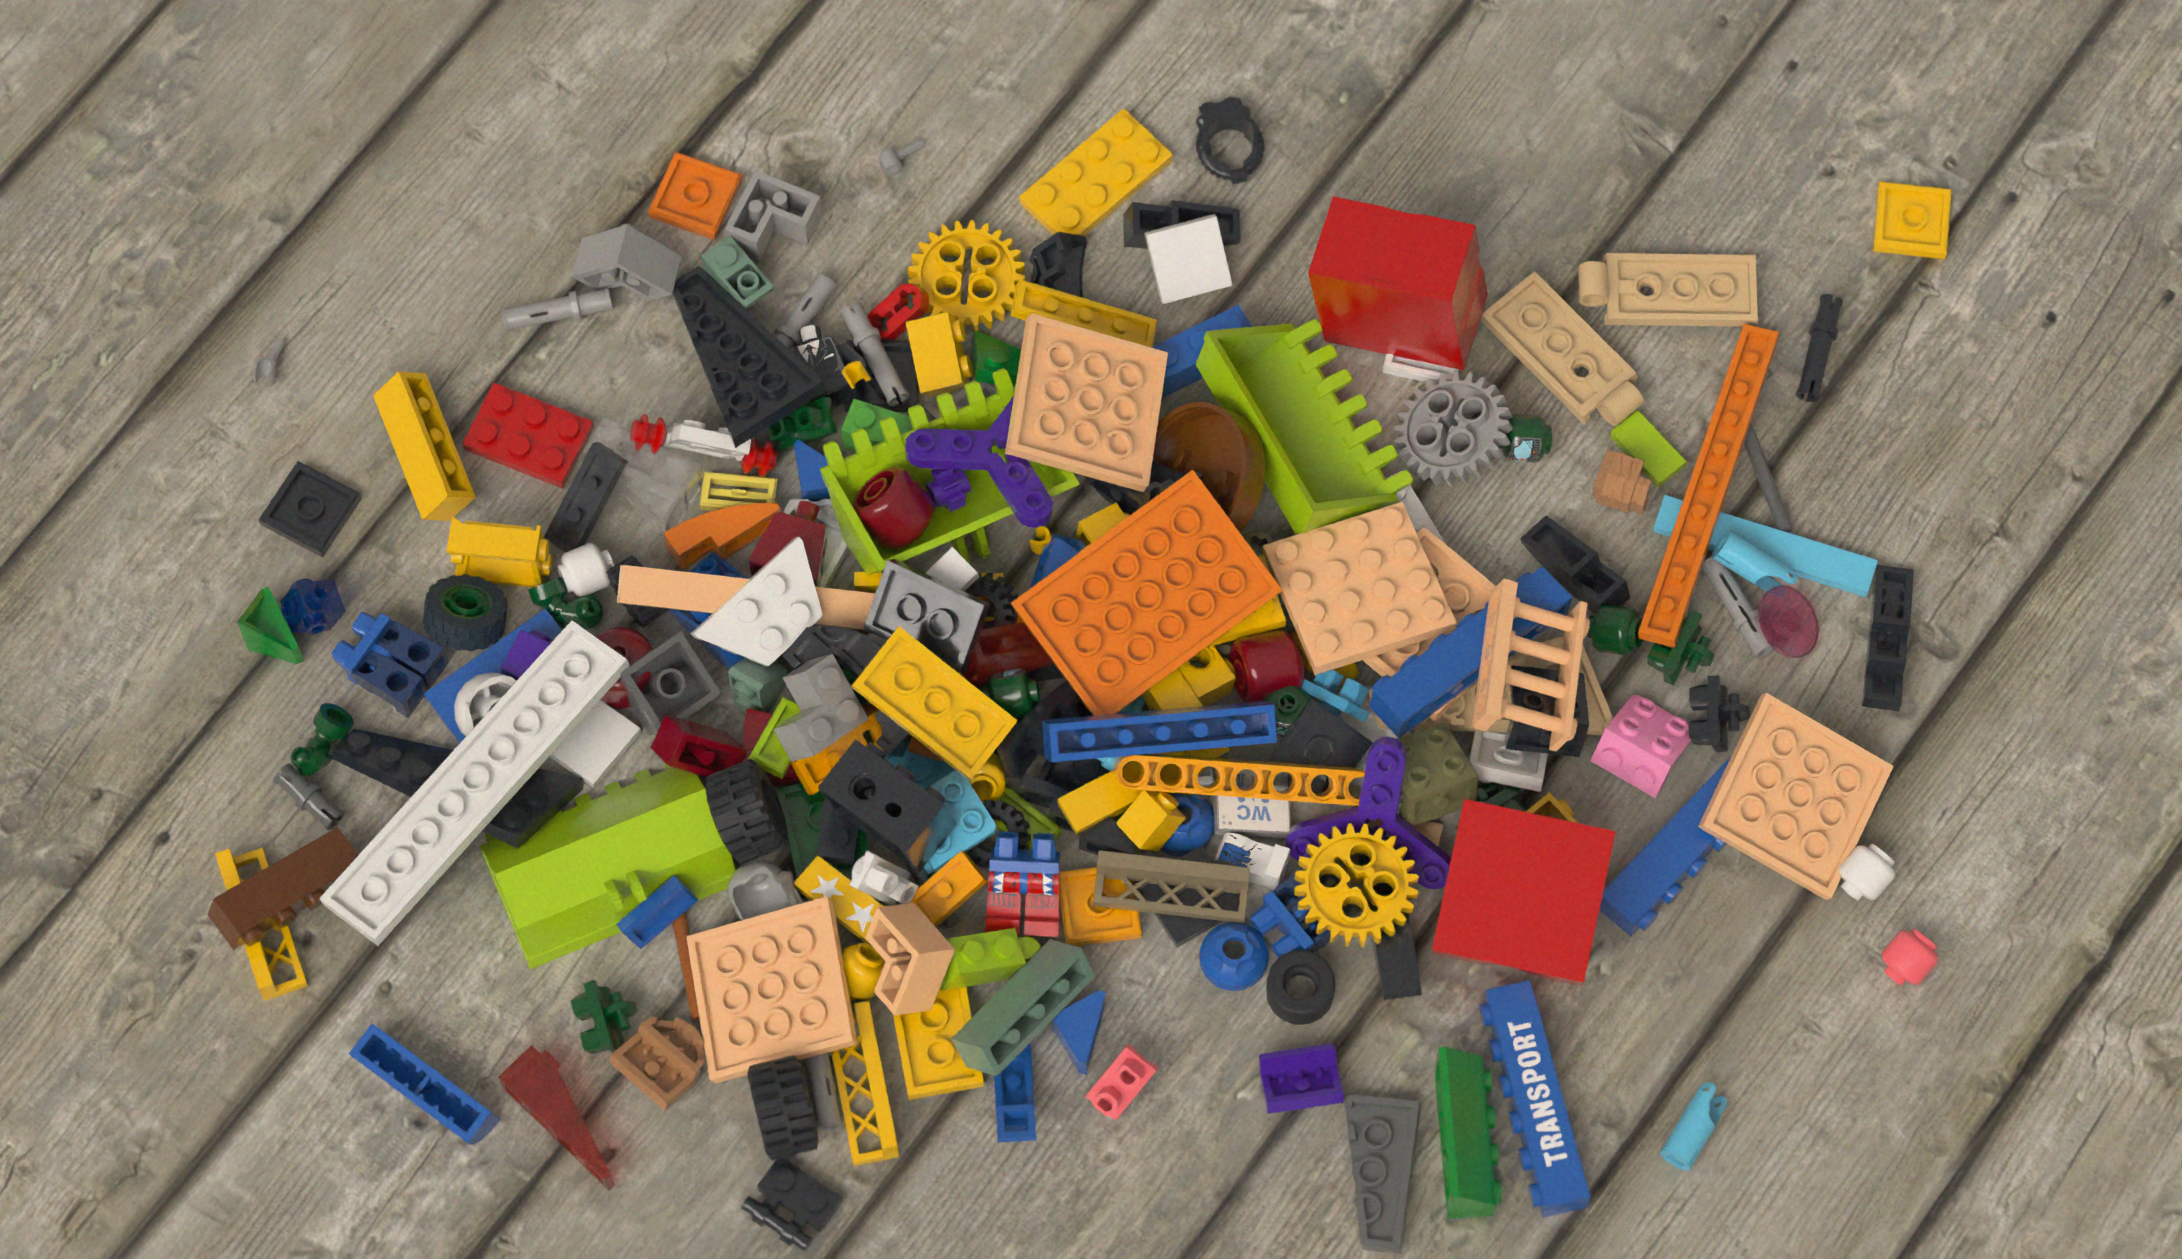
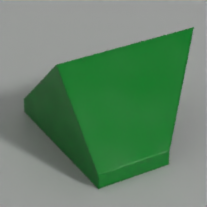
M269 587L261 589L237 621L248 650L294 664L304 662L299 646Z

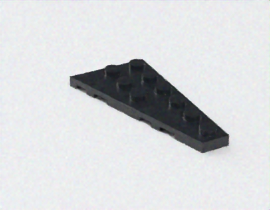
M700 266L675 280L672 295L735 448L825 392L823 381Z
M354 728L332 747V759L412 797L454 750ZM537 769L482 832L517 849L520 848L583 790L584 778Z

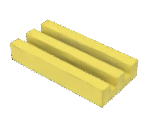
M704 472L700 510L715 511L730 506L752 504L751 502L741 501L776 503L778 478ZM711 484L768 489V493L748 492L740 489L710 488ZM720 499H731V500H741V501H730V500H720Z

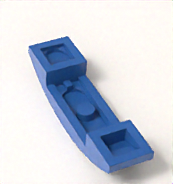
M1029 1043L998 1076H994L998 1143L1037 1141L1031 1043Z

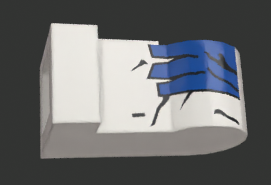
M1225 833L1213 863L1250 868L1249 882L1274 890L1282 883L1290 863V848L1277 844L1275 847L1250 840L1240 834Z

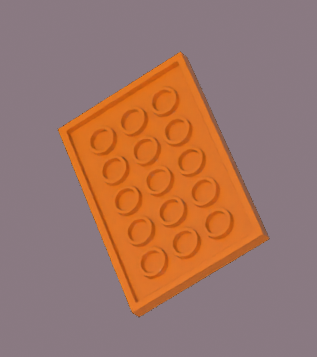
M1192 470L1011 602V606L1091 714L1097 716L1117 714L1283 590Z

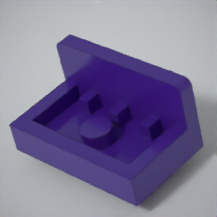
M1334 1044L1315 1045L1259 1055L1260 1082L1268 1114L1344 1103Z

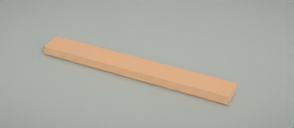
M620 565L617 603L712 614L749 579ZM815 587L823 616L814 625L865 630L863 628L876 593Z

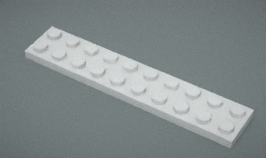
M571 621L319 898L322 904L379 946L621 677L620 673L630 666L628 660L574 621Z

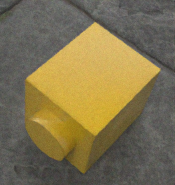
M1143 790L1116 824L1139 849L1159 852L1186 817L1176 808L1179 804L1169 793Z

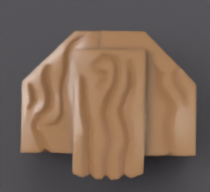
M1607 450L1593 485L1592 495L1596 496V503L1612 507L1615 510L1619 509L1627 514L1629 511H1635L1636 514L1643 515L1649 501L1646 497L1652 480L1641 477L1644 460L1633 458L1618 451Z

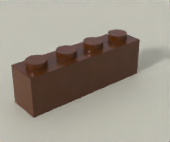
M336 827L215 897L207 915L233 950L245 943L248 947L263 939L266 931L277 925L278 928H283L290 924L297 917V913L308 907L309 910H313L322 905L319 898L357 858L358 853L340 829Z

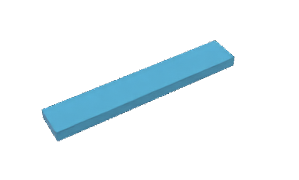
M1664 495L1653 528L1654 533L1671 537L1683 500ZM1720 512L1708 549L1714 550L1725 532L1731 530L1795 571L1797 577L1867 597L1878 560Z

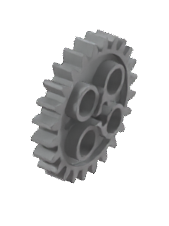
M1458 371L1454 372L1451 381H1447L1445 376L1440 374L1439 384L1434 385L1430 380H1426L1427 390L1422 392L1415 388L1413 391L1417 399L1415 401L1404 400L1409 411L1397 414L1403 423L1394 426V430L1399 436L1394 441L1399 450H1401L1399 452L1400 457L1404 463H1407L1406 465L1412 473L1417 472L1423 481L1430 477L1437 486L1443 477L1449 487L1453 486L1456 477H1460L1462 482L1467 484L1468 474L1472 472L1477 478H1481L1480 468L1484 465L1492 470L1494 466L1490 459L1493 456L1497 458L1504 457L1499 446H1507L1511 443L1505 433L1512 431L1513 428L1508 421L1513 417L1508 407H1506L1508 402L1503 394L1500 395L1501 393L1495 384L1490 386L1485 377H1481L1477 381L1471 372L1466 375L1464 381ZM1446 405H1449L1446 410L1437 413L1439 409ZM1482 412L1478 418L1471 420L1472 416L1476 413ZM1436 438L1432 444L1426 445L1430 439ZM1470 445L1465 451L1459 452L1463 446Z

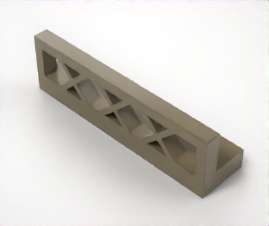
M1098 851L1093 906L1245 923L1250 868ZM1104 878L1121 880L1128 891L1118 898L1102 896ZM1130 881L1138 883L1133 886ZM1147 884H1158L1166 895L1156 902L1146 901L1138 891ZM1168 886H1175V888L1171 890ZM1186 888H1193L1204 899L1195 906H1184L1176 895ZM1206 890H1210V891H1214V892H1212V893L1209 895ZM1224 892L1240 894L1238 912L1222 910L1214 899ZM1133 895L1136 898V900L1128 898H1130ZM1171 900L1174 904H1167V902ZM1209 904L1212 909L1204 907Z

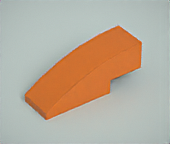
M752 503L707 512L684 521L664 532L665 545L681 569L686 568L711 551H714L715 554L724 560L760 538L773 516L777 512H781V508L777 503Z

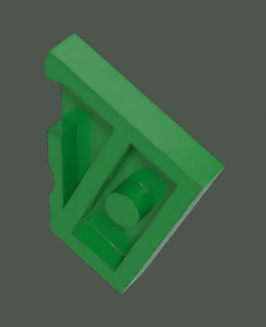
M974 331L971 348L975 380L995 385L992 376L993 372L1004 368L1008 371L1012 385L1015 386L1021 349L980 331Z

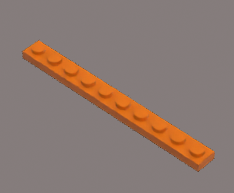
M1743 324L1638 631L1639 639L1675 648L1779 341V332Z

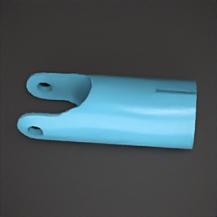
M1731 530L1725 532L1720 538L1711 556L1715 561L1777 598L1784 595V588L1769 576L1778 577L1789 584H1795L1798 581L1795 571Z
M1706 1082L1699 1087L1660 1151V1155L1665 1161L1681 1170H1691L1727 1106L1725 1097L1717 1096L1713 1098L1716 1086L1712 1082Z

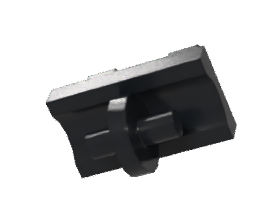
M1719 675L1708 676V684L1689 688V702L1692 710H1707V719L1690 721L1689 738L1692 739L1693 744L1711 745L1716 752H1727V731L1737 732L1740 730V721L1750 718V707L1740 704V695L1737 693H1731L1728 697V688L1720 684Z

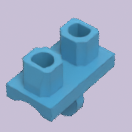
M1333 670L1317 674L1312 683L1304 679L1301 689L1321 700L1319 704L1341 720L1343 718L1340 716V710L1366 722L1370 712L1361 708L1369 688L1347 677L1340 693L1336 695L1335 693L1344 676Z

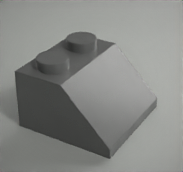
M678 631L620 673L621 682L627 691L628 702L649 735L656 736L665 714L685 720L722 694L681 631ZM646 671H651V679L643 692H641L634 679Z

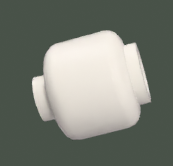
M588 543L562 555V564L558 565L557 569L560 577H563L568 593L573 591L577 596L584 597L609 586L610 581L606 571L614 567V564L607 549L600 552L595 544Z
M1872 843L1869 847L1864 845L1857 846L1839 868V874L1844 880L1840 887L1857 901L1862 896L1869 900H1876L1895 878V871L1892 868L1895 862Z

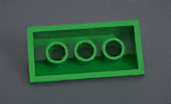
M1438 1047L1434 1075L1447 1219L1494 1216L1496 1204L1502 1203L1501 1181L1493 1179L1492 1166H1498L1499 1157L1497 1143H1490L1489 1129H1495L1494 1106H1487L1486 1092L1492 1091L1491 1070L1483 1068L1482 1056L1449 1047Z

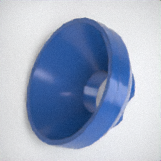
M1167 792L1176 799L1179 804L1178 806L1188 808L1192 812L1193 817L1187 824L1180 825L1160 850L1171 856L1182 857L1201 845L1205 848L1214 834V812L1211 805L1200 794Z
M1229 922L1216 926L1207 934L1200 947L1199 961L1204 976L1216 987L1224 990L1240 991L1252 987L1260 981L1268 967L1269 954L1263 937L1253 927L1244 923ZM1232 940L1240 941L1246 948L1245 954L1239 959L1228 958L1223 952V947L1227 942Z

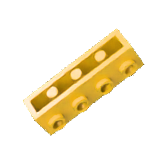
M398 371L373 397L422 520L450 521L452 517H455L473 501L476 496L427 374Z

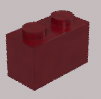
M665 714L650 747L668 766L705 777L741 763L746 752L726 731Z

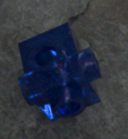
M298 580L291 585L290 590L280 601L282 614L287 619L292 633L307 632L309 635H315L331 630L346 612L334 580Z

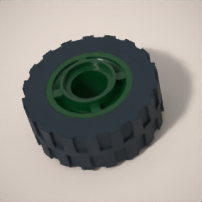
M463 574L462 576L451 575L445 579L441 578L437 580L435 585L432 584L429 587V593H426L423 613L424 629L426 633L430 634L432 640L441 643L446 648L450 647L457 651L468 650V652L486 649L489 645L497 643L498 638H501L504 634L508 608L507 598L503 596L504 592L500 588L498 589L494 583L488 582L482 577H472Z

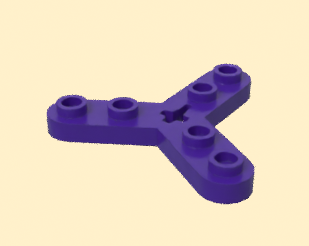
M1014 396L988 431L918 429L907 437L905 443L906 458L915 467L987 470L1021 524L1036 528L1045 525L1052 517V499L1029 461L1005 454V463L997 452L992 453V447L996 445L999 449L1005 448L1006 451Z
M1392 737L1377 739L1371 745L1358 807L1293 825L1288 832L1285 846L1290 848V856L1296 861H1299L1300 857L1311 858L1306 851L1307 845L1312 844L1319 848V834H1323L1329 840L1332 839V827H1336L1342 835L1346 834L1348 823L1352 824L1355 833H1360L1362 826L1369 824V819L1374 821L1380 818L1382 820L1381 827L1375 826L1372 829L1368 826V834L1373 836L1379 828H1382V840L1387 841L1390 837L1395 836L1394 849L1407 848V853L1402 860H1414V868L1407 874L1418 875V883L1434 890L1443 888L1446 885L1451 858L1447 853L1397 815L1407 761V751L1399 740Z

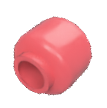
M1915 928L1911 932L1900 930L1882 951L1881 958L1888 966L1883 972L1900 986L1905 981L1912 985H1919L1939 961L1938 955L1935 952L1938 946Z

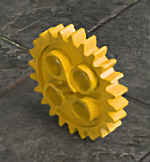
M974 220L970 221L967 229H962L960 222L956 221L955 230L949 231L943 224L941 225L942 235L939 237L930 231L928 233L930 244L918 243L920 254L912 253L911 262L914 266L908 267V277L912 278L908 283L923 288L929 296V306L924 315L932 312L931 316L949 312L956 316L957 320L962 321L964 329L966 325H971L973 331H978L979 323L982 322L991 329L993 317L1004 322V309L1012 310L1016 284L1020 279L1025 281V276L1021 275L1025 273V263L1019 262L1021 260L1020 249L1012 250L1013 239L1009 238L1002 241L1001 229H998L992 235L989 234L988 223H985L980 230H976ZM967 249H972L968 301L963 305L960 302L963 294L962 280L965 276V257ZM951 255L959 258L954 262L942 260L944 257ZM985 258H989L995 261L990 265H982L979 263L980 260ZM944 288H951L955 290V292L950 295H943L939 293V291ZM980 291H987L991 293V295L986 298H979L975 296V294Z
M1348 823L1346 834L1343 835L1336 827H1332V839L1329 840L1323 834H1319L1318 843L1320 847L1308 844L1306 851L1311 858L1300 857L1298 865L1306 871L1295 872L1294 880L1304 883L1296 886L1294 889V895L1305 897L1298 902V910L1310 909L1306 915L1305 922L1308 924L1317 920L1319 922L1316 930L1318 935L1326 929L1330 930V942L1332 943L1339 935L1344 936L1345 947H1349L1353 937L1358 938L1361 947H1365L1367 936H1371L1379 944L1381 941V931H1384L1391 937L1394 936L1395 928L1393 922L1404 927L1406 918L1401 912L1413 913L1414 905L1408 900L1417 899L1418 890L1409 886L1417 884L1419 877L1418 875L1407 873L1414 868L1415 862L1414 860H1402L1407 853V848L1402 847L1395 850V836L1390 837L1387 841L1382 840V828H1379L1372 836L1368 834L1367 824L1362 826L1360 833H1355L1352 824ZM1355 853H1363L1369 857L1370 863L1365 866H1357L1351 861L1350 857ZM1340 859L1344 863L1346 871L1336 864L1334 860ZM1325 874H1332L1338 878L1340 883L1336 887L1328 888L1323 886L1319 879ZM1350 878L1356 884L1361 881L1363 882L1362 892L1358 887L1349 888ZM1377 883H1387L1392 887L1393 893L1388 896H1380L1374 892L1373 886ZM1366 899L1378 908L1377 912H1373L1369 908ZM1348 904H1355L1361 908L1363 913L1357 918H1350L1343 913L1342 908Z

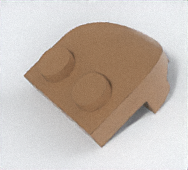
M652 1017L643 1021L639 1025L638 1032L611 1054L609 1063L660 1108L666 1111L696 1084L705 1060L704 1040L697 1029L680 1018H675L674 1021H657V1017Z

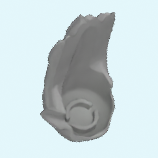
M755 860L740 866L731 876L728 883L729 902L735 908L737 916L741 921L803 903L793 885L792 873L782 871L776 864L769 861Z

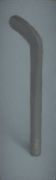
M1770 368L1766 380L1772 375ZM1751 423L1744 446L1777 529L1790 532L1793 529Z

